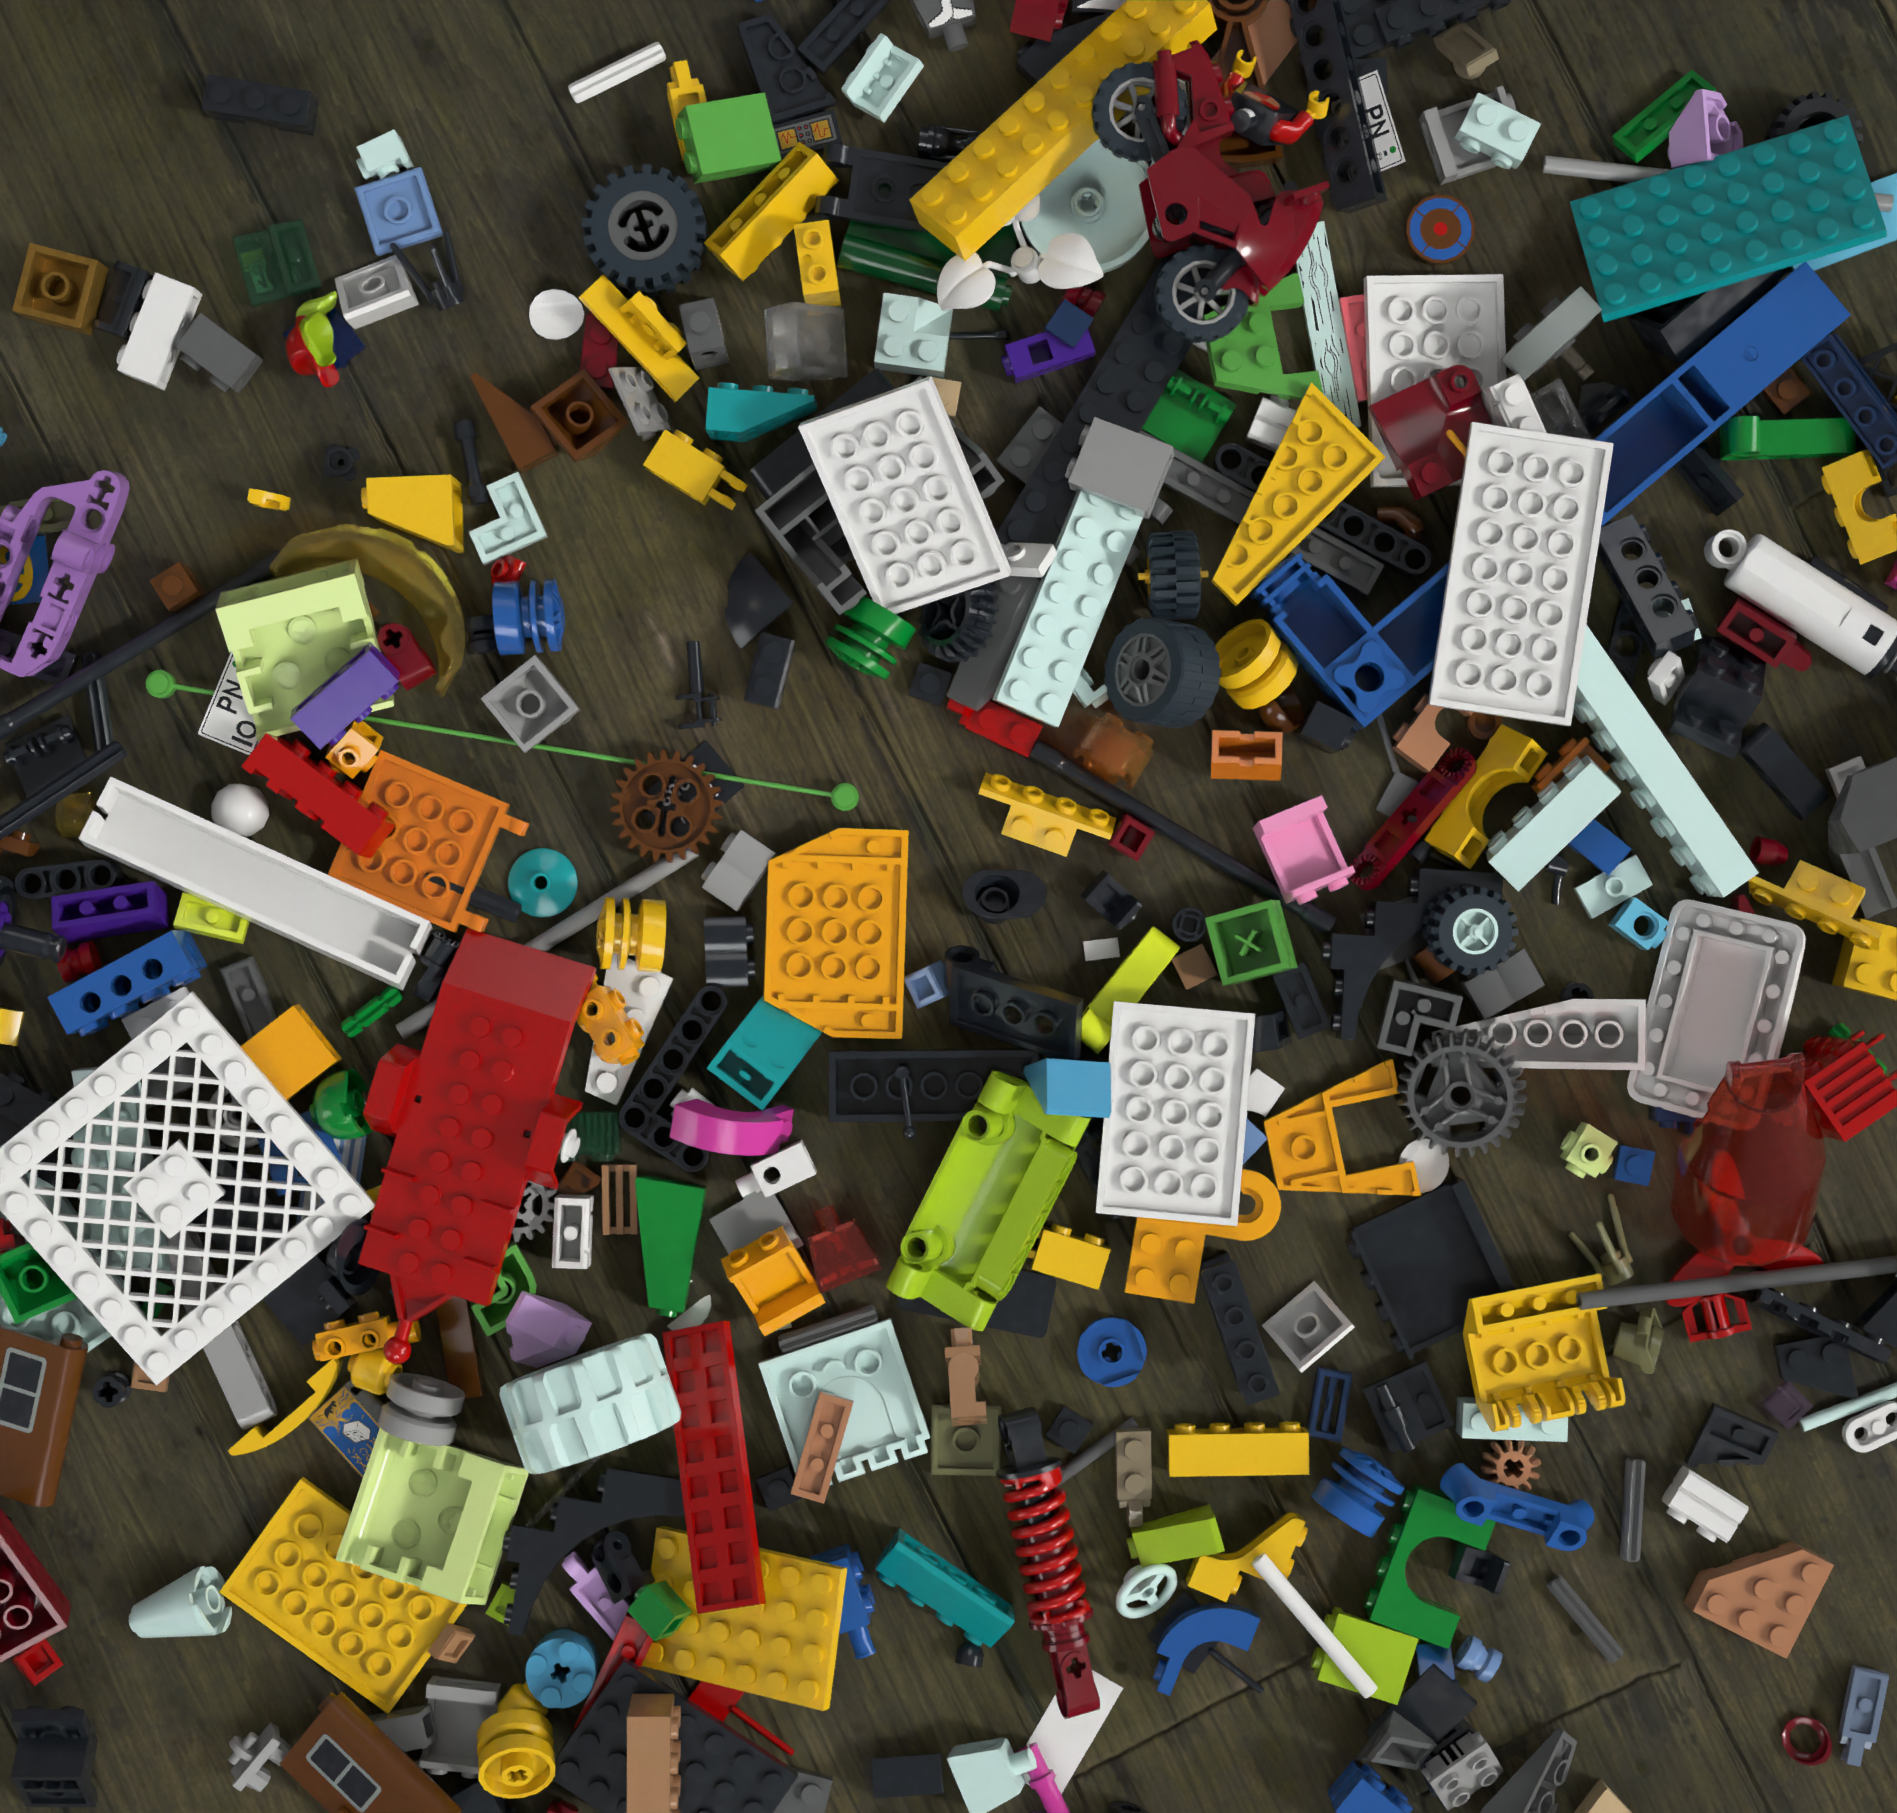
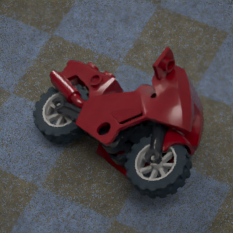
M1198 40L1189 42L1186 50L1171 55V50L1157 51L1156 60L1152 61V65L1150 62H1141V64H1134L1132 62L1125 64L1124 67L1113 70L1102 81L1096 92L1091 116L1094 123V132L1100 138V143L1105 149L1108 148L1113 152L1114 156L1120 159L1123 157L1128 159L1129 162L1145 161L1148 168L1146 170L1148 178L1142 181L1138 187L1151 251L1154 257L1158 259L1176 253L1165 264L1156 281L1154 299L1158 316L1163 320L1164 326L1174 332L1178 338H1185L1193 343H1208L1225 337L1232 332L1246 315L1248 307H1257L1259 305V296L1265 297L1297 262L1316 228L1324 204L1321 193L1329 188L1328 181L1298 190V186L1294 181H1288L1284 184L1282 192L1276 195L1264 172L1251 170L1238 173L1236 169L1225 163L1220 153V142L1231 136L1235 130L1230 119L1235 111L1228 95L1222 96L1219 83L1223 82V76L1218 62L1211 63L1208 53ZM1178 79L1188 82L1190 127L1185 135L1182 133L1188 117L1187 97L1184 89L1182 90L1179 86L1180 82ZM1135 87H1146L1150 91L1147 96H1137ZM1128 89L1133 106L1116 99L1122 92ZM1114 107L1129 112V116L1116 123L1113 115ZM1129 123L1134 137L1128 136L1120 128ZM1256 208H1259L1260 216L1258 215ZM1193 238L1208 245H1191L1189 244V239ZM1197 268L1211 269V271L1201 280ZM1191 271L1196 285L1191 287L1179 281L1183 275ZM1177 289L1189 293V299L1181 305L1177 301ZM1228 294L1227 304L1224 310H1222L1213 298L1218 295ZM1193 303L1197 304V319L1189 317L1182 310ZM1209 305L1218 316L1209 320H1203L1204 308Z

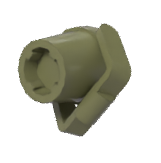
M1642 1308L1638 1324L1620 1322L1612 1352L1613 1356L1640 1366L1646 1374H1652L1655 1371L1664 1328L1655 1308Z

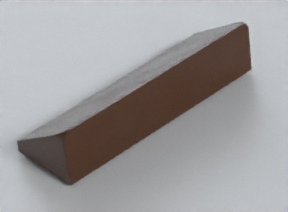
M455 1296L437 1307L448 1383L463 1390L466 1395L465 1399L483 1397L486 1394L471 1303L468 1300Z

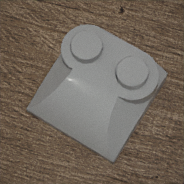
M536 655L531 657L481 698L524 753H527L561 725L569 722L580 711L571 696Z

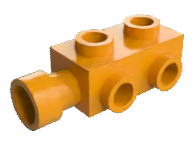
M595 974L590 991L576 1021L581 1029L591 1036L595 1043L593 1049L603 1062L609 1064L620 1063L622 1066L628 1065L640 1056L637 1050L645 1045L641 1039V1036L644 1035V1030L635 1018L629 1019L623 1008L627 1005V1002L622 993L616 988L612 990L611 987L599 986L596 982L598 977ZM597 1005L598 1011L595 1014L592 1008H594ZM611 1033L615 1035L614 1043L611 1041L609 1037Z
M378 1311L357 1316L359 1322L345 1325V1320L339 1319L324 1323V1330L316 1333V1340L312 1341L315 1359L322 1362L383 1348L385 1342L394 1336L398 1321L391 1323L390 1315L379 1317ZM418 1320L412 1324L408 1337L410 1343L421 1341V1330ZM371 1334L375 1337L376 1341L371 1338Z

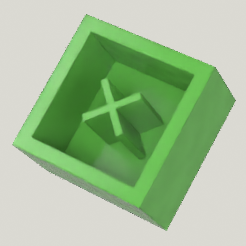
M1269 900L1205 918L1223 986L1235 985L1298 968L1280 900Z

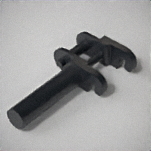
M700 641L686 642L690 694L676 695L675 700L693 699L696 703L697 719L695 723L678 725V730L705 728V723L710 722L712 726H717V722L723 721L722 718H717L716 701L721 698L714 697V693H709V697L703 698L704 683ZM701 702L709 703L710 718L702 719Z

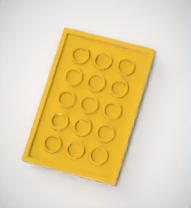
M302 1477L219 1593L389 1714L431 1656L428 1652L430 1647L448 1623L454 1624L467 1604H460L422 1591L418 1586L400 1583L360 1569L361 1567L358 1565L335 1560L351 1511Z
M667 1526L656 1527L651 1573L655 1582L652 1584L666 1581L692 1612L672 1636L652 1641L641 1666L820 1711L829 1709L847 1567L759 1548L766 1604L697 1614L687 1531Z

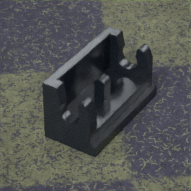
M116 260L114 265L116 269L98 319H94L92 326L99 331L128 341L132 333L129 330L132 317L136 312L140 313L144 302L142 298L143 289L147 281L153 280L154 276L146 270Z
M941 1753L871 1758L873 1798L944 1793Z

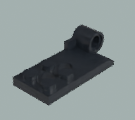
M958 945L949 948L945 952L944 985L950 991L949 1025L1056 1059L1078 1060L1080 1058L1083 998L993 971L995 963L980 958L979 951L973 947ZM1009 1006L1017 1008L1022 1018L1015 1016ZM1041 1016L1047 1017L1052 1022L1053 1027H1048Z

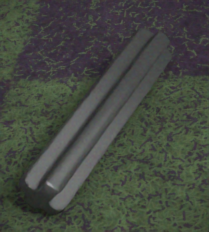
M868 1305L778 1336V1344L782 1353L786 1354L876 1324L878 1322V1315L874 1305Z
M1627 1458L1625 1461L1620 1558L1627 1562H1638L1641 1554L1646 1463L1640 1458Z
M1560 1574L1552 1577L1546 1584L1550 1592L1609 1663L1618 1661L1624 1654L1623 1649Z

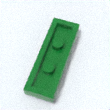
M1691 70L1612 136L1614 145L1638 163L1669 137L1668 133L1696 90L1705 89L1716 92V88L1695 71Z

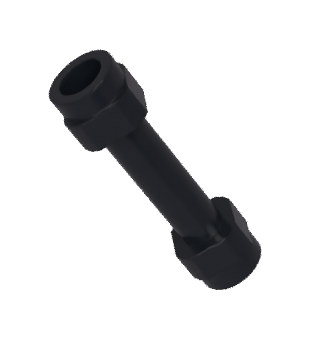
M468 419L454 422L455 440L461 444L468 487H465L468 505L478 506L489 503L488 489L486 484H482L474 439L478 438L474 420Z

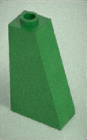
M638 1175L635 1180L648 1307L656 1308V1314L676 1317L677 1312L683 1313L686 1310L708 1186Z

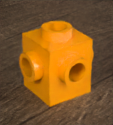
M352 721L345 727L346 734L336 744L329 746L325 756L334 770L341 774H347L352 779L360 770L366 773L378 759L375 754L379 751L383 736L364 721L359 723Z

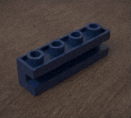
M1838 334L1826 336L1803 355L1801 359L1883 469L1891 467L1897 463V413Z

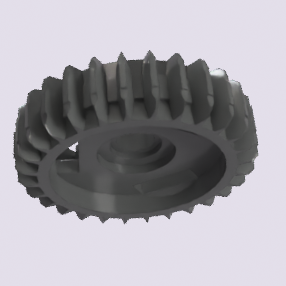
M1467 1028L1464 1029L1461 1038H1457L1455 1031L1450 1030L1448 1040H1444L1442 1034L1438 1032L1435 1035V1045L1426 1038L1422 1044L1425 1052L1417 1047L1413 1049L1412 1055L1417 1061L1407 1058L1404 1062V1066L1411 1071L1402 1070L1399 1074V1078L1407 1082L1398 1084L1396 1090L1406 1094L1397 1101L1398 1106H1408L1402 1112L1401 1118H1413L1408 1126V1130L1411 1131L1419 1127L1421 1131L1417 1140L1421 1141L1426 1136L1431 1138L1429 1149H1432L1437 1142L1442 1144V1155L1446 1154L1449 1147H1454L1456 1158L1460 1156L1462 1148H1467L1469 1157H1473L1477 1146L1480 1147L1483 1154L1488 1152V1142H1491L1496 1148L1500 1147L1501 1140L1498 1135L1508 1140L1512 1133L1507 1126L1518 1128L1520 1124L1519 1120L1513 1115L1522 1116L1525 1112V1108L1517 1104L1527 1101V1094L1518 1092L1526 1088V1080H1516L1523 1073L1522 1067L1511 1068L1516 1061V1056L1512 1055L1505 1059L1503 1055L1507 1046L1503 1045L1497 1050L1494 1049L1495 1037L1492 1036L1487 1043L1481 1042L1482 1031H1479L1474 1039H1470ZM1479 1057H1483L1498 1070L1504 1083L1497 1087L1476 1060ZM1431 1063L1439 1067L1428 1096L1417 1093V1088L1426 1064ZM1457 1086L1466 1087L1471 1093L1470 1101L1465 1104L1456 1103L1451 1097L1452 1089ZM1484 1121L1486 1128L1480 1132L1458 1134L1451 1132L1450 1125Z

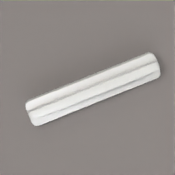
M654 42L571 83L568 86L569 92L576 103H580L665 61V52L659 42Z

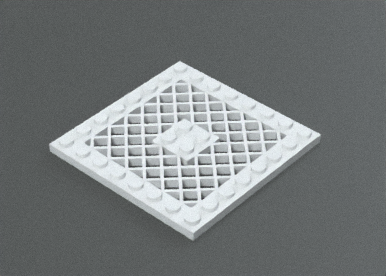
M193 991L0 1147V1211L156 1386L339 1237L351 1222L361 1219L376 1204ZM187 1042L194 1051L180 1050L179 1048ZM170 1056L169 1073L151 1072ZM176 1056L196 1058L194 1075L175 1074ZM202 1060L216 1077L200 1076ZM142 1079L141 1096L124 1094ZM149 1079L168 1081L166 1098L147 1096ZM174 1081L193 1083L192 1100L173 1099ZM200 1083L219 1085L217 1102L198 1101ZM225 1087L240 1104L223 1103ZM114 1102L113 1118L95 1117ZM121 1102L140 1103L139 1120L120 1119ZM146 1104L166 1105L164 1122L145 1121ZM172 1106L191 1107L190 1125L171 1123ZM197 1108L217 1109L215 1127L196 1125ZM223 1110L242 1112L241 1129L221 1127ZM248 1113L263 1131L247 1129ZM93 1124L112 1126L111 1143L92 1141ZM86 1125L85 1141L68 1139ZM119 1126L138 1128L137 1145L117 1143ZM144 1128L163 1130L162 1147L143 1146ZM170 1131L189 1132L188 1148L180 1139L168 1147ZM195 1133L215 1134L213 1151L194 1150ZM220 1136H240L239 1152H219ZM246 1137L265 1138L264 1155L244 1154ZM271 1140L286 1157L270 1156ZM59 1146L57 1163L40 1162ZM65 1147L84 1148L83 1165L64 1164ZM91 1149L110 1150L109 1167L90 1166ZM117 1151L136 1152L135 1168H115ZM142 1153L160 1154L141 1169ZM196 1157L212 1159L211 1174ZM218 1159L238 1161L236 1178L217 1176ZM244 1161L263 1163L262 1180L242 1178ZM269 1163L288 1165L287 1182L267 1180ZM294 1166L308 1183L293 1182ZM31 1169L29 1184L23 1175ZM38 1170L57 1171L55 1188L36 1186ZM63 1172L82 1173L81 1190L62 1189ZM89 1174L108 1175L107 1192L88 1191ZM115 1176L132 1177L123 1185L129 1194L113 1193ZM220 1184L236 1185L234 1202L217 1201L226 1192ZM241 1186L261 1187L259 1204L240 1203ZM267 1188L286 1189L285 1206L265 1205ZM292 1190L311 1191L310 1208L290 1207ZM318 1193L324 1202L315 1208ZM40 1195L54 1196L53 1210ZM61 1196L80 1198L79 1214L60 1213ZM87 1198L106 1200L105 1216L86 1215ZM112 1200L131 1202L130 1218L111 1217ZM138 1204L152 1220L137 1219ZM208 1208L207 1224L190 1223ZM214 1208L233 1210L232 1226L213 1225ZM239 1210L259 1212L257 1228L238 1227ZM264 1212L284 1214L283 1229H263ZM290 1214L307 1215L288 1230ZM63 1221L78 1222L77 1237ZM85 1223L104 1224L102 1241L83 1240ZM110 1225L129 1226L128 1243L109 1242ZM136 1227L155 1228L154 1244H135ZM161 1230L169 1239L180 1231L179 1247L161 1246ZM186 1231L206 1232L204 1249L185 1247ZM212 1233L231 1234L230 1251L210 1249ZM237 1235L256 1236L255 1253L236 1251ZM262 1237L279 1238L261 1252ZM87 1248L102 1249L100 1263ZM108 1249L127 1251L126 1267L107 1266ZM134 1251L153 1253L151 1269L132 1268ZM159 1253L178 1255L177 1271L158 1270ZM184 1255L204 1257L202 1273L183 1272ZM210 1257L228 1258V1275L208 1274ZM235 1259L252 1260L233 1275ZM110 1274L125 1275L124 1290ZM131 1276L151 1277L149 1294L130 1292ZM157 1278L176 1279L175 1295L156 1294ZM182 1280L201 1281L200 1297L181 1296ZM207 1282L224 1283L206 1297ZM134 1301L148 1302L147 1316ZM155 1302L173 1303V1319L153 1318ZM180 1304L197 1305L179 1319ZM157 1327H166L168 1329L161 1333Z

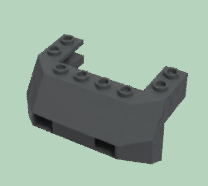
M921 376L918 377V378H917L915 381H913V382H916V381H918V380H921L922 377H921ZM948 415L981 498H988L1005 481L985 452L966 436ZM812 463L755 510V514L814 588L838 615H841L844 611L853 608L859 602V599L867 593L851 576L852 573L845 565L848 561H852L855 558L816 467Z
M1897 756L1848 775L1828 820V856L1836 875L1866 888L1865 896L1853 915L1854 918L1868 919L1878 913L1897 907V900L1875 849L1876 846L1897 838Z

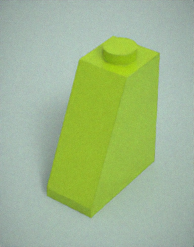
M1210 1504L1145 1522L1143 1526L1130 1527L1133 1537L1126 1539L1131 1558L1139 1557L1141 1567L1225 1551Z

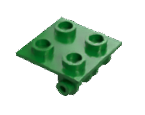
M1177 369L1142 429L1164 443L1173 446L1176 450L1202 463L1237 404Z

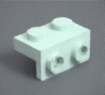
M880 33L876 40L867 48L864 57L855 70L848 75L842 87V92L855 107L885 123L924 65L918 58L894 46L887 36Z
M1478 92L1454 138L1460 141V146L1465 150L1478 154L1480 151L1492 157L1491 161L1501 168L1510 169L1512 167L1517 169L1523 161L1541 123Z

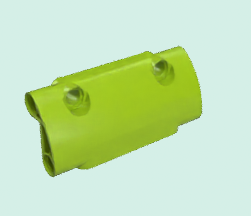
M991 1071L977 1103L963 1117L902 1239L901 1256L898 1258L885 1284L887 1289L905 1299L921 1297L963 1325L976 1331H983L998 1301L1002 1300L1012 1288L1077 1159L1075 1149L1091 1117L1045 1114L1028 1082L999 1071ZM981 1116L987 1122L985 1133L979 1127ZM920 1238L924 1241L926 1245V1251L924 1254L920 1251L918 1247V1242Z

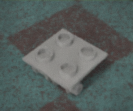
M614 367L608 369L615 383L614 386L623 401L624 408H626L627 414L631 418L637 436H642L643 441L655 437V432H664L665 429L667 431L671 430L667 421L668 413L665 407L658 402L653 391V380L643 367Z
M760 1191L709 1219L728 1254L735 1249L750 1244L759 1239L764 1233L773 1231L780 1226H783L796 1249L804 1245L775 1194L765 1198L763 1192Z
M1478 1730L1473 1734L1468 1732L1456 1741L1464 1755H1461L1453 1744L1450 1745L1458 1757L1454 1762L1445 1750L1442 1751L1450 1765L1447 1766L1438 1754L1426 1762V1768L1421 1770L1447 1811L1466 1803L1470 1795L1481 1787L1494 1783L1498 1775L1504 1772L1487 1741L1483 1739Z

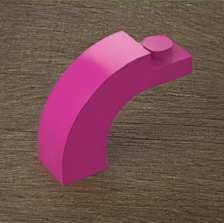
M693 1099L675 1104L670 1138L696 1148L723 1154L746 1156L773 1154L779 1151L781 1143L788 1142L793 1128L792 1117L794 1109L786 1105H779L763 1111L739 1112L723 1109L700 1099Z

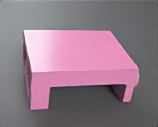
M1322 795L1262 819L1253 827V831L1286 904L1297 900L1298 905L1311 901L1318 897L1316 891L1328 887L1330 892L1340 889L1349 884L1347 879L1355 873L1353 866L1347 867L1323 812L1328 807Z

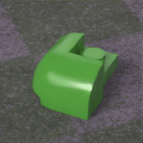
M514 1240L509 1241L490 1306H483L470 1301L471 1309L487 1337L506 1327L505 1321L522 1291L536 1295L537 1284L533 1272Z

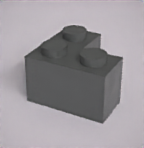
M1392 977L1375 1041L1376 1047L1412 1056L1420 1023L1455 1031L1463 996L1457 992Z

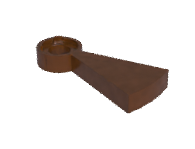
M1207 0L1211 4L1215 23L1226 28L1217 60L1223 76V82L1219 83L1220 88L1229 72H1232V65L1239 50H1244L1241 59L1245 62H1252L1254 56H1256L1248 26L1262 16L1269 0H1248L1242 4H1231L1226 0ZM1256 61L1251 76L1243 79L1265 91L1258 62ZM1233 131L1231 136L1220 142L1221 156L1225 163L1232 168L1259 167L1281 162L1283 158L1280 145L1261 146Z

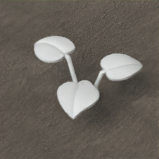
M1039 193L1004 225L1008 226L1013 223V228L1020 244V248L1012 255V266L1008 267L992 261H986L982 264L977 253H974L966 261L958 255L954 256L946 263L940 274L937 285L938 304L941 310L944 311L949 309H969L985 303L992 296L996 284L995 276L989 268L1008 273L1010 277L1018 275L1020 280L1027 284L1036 283L1041 279L1045 285L1055 289H1069L1090 284L1102 278L1103 271L1092 246L1083 236L1075 233H1065L1055 237L1047 247V254L1041 253L1038 256L1034 249L1028 247L1019 221L1027 222L1037 217L1041 207V196Z

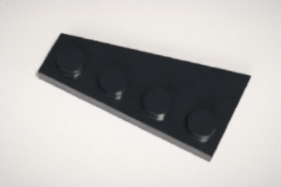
M1764 1287L1755 1291L1750 1301V1304L1876 1363H1887L1892 1352L1891 1349L1884 1346L1885 1340L1867 1332L1862 1336L1852 1331V1325L1835 1317H1832L1830 1320L1818 1314V1309L1802 1302L1798 1304L1786 1298L1784 1293L1773 1288Z

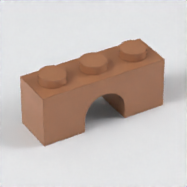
M1426 693L1414 706L1413 711L1417 714L1410 724L1404 721L1392 737L1396 740L1393 750L1424 773L1431 771L1451 744L1438 734L1435 727L1436 716L1443 707L1428 705L1429 695ZM1456 710L1465 717L1473 714L1470 711Z

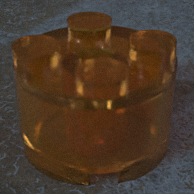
M1106 713L1103 718L1094 717L1074 750L1073 756L1077 759L1082 755L1085 758L1082 765L1114 785H1116L1118 780L1126 782L1124 789L1132 790L1154 754L1151 748L1154 741L1142 732L1136 731L1133 734L1123 727L1124 722L1113 714Z

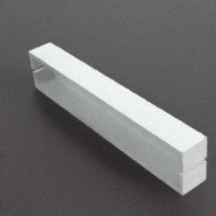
M111 776L96 803L100 810L108 815L107 819L104 820L99 813L92 811L78 838L91 850L402 991L416 965L412 955L420 956L433 930L430 921Z

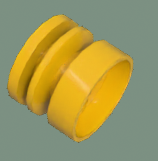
M605 897L600 915H598L596 950L600 959V969H610L612 955L617 954L618 970H624L628 955H635L637 971L661 973L666 938V901L641 899L637 914H631L629 898H622L620 913H615V897Z

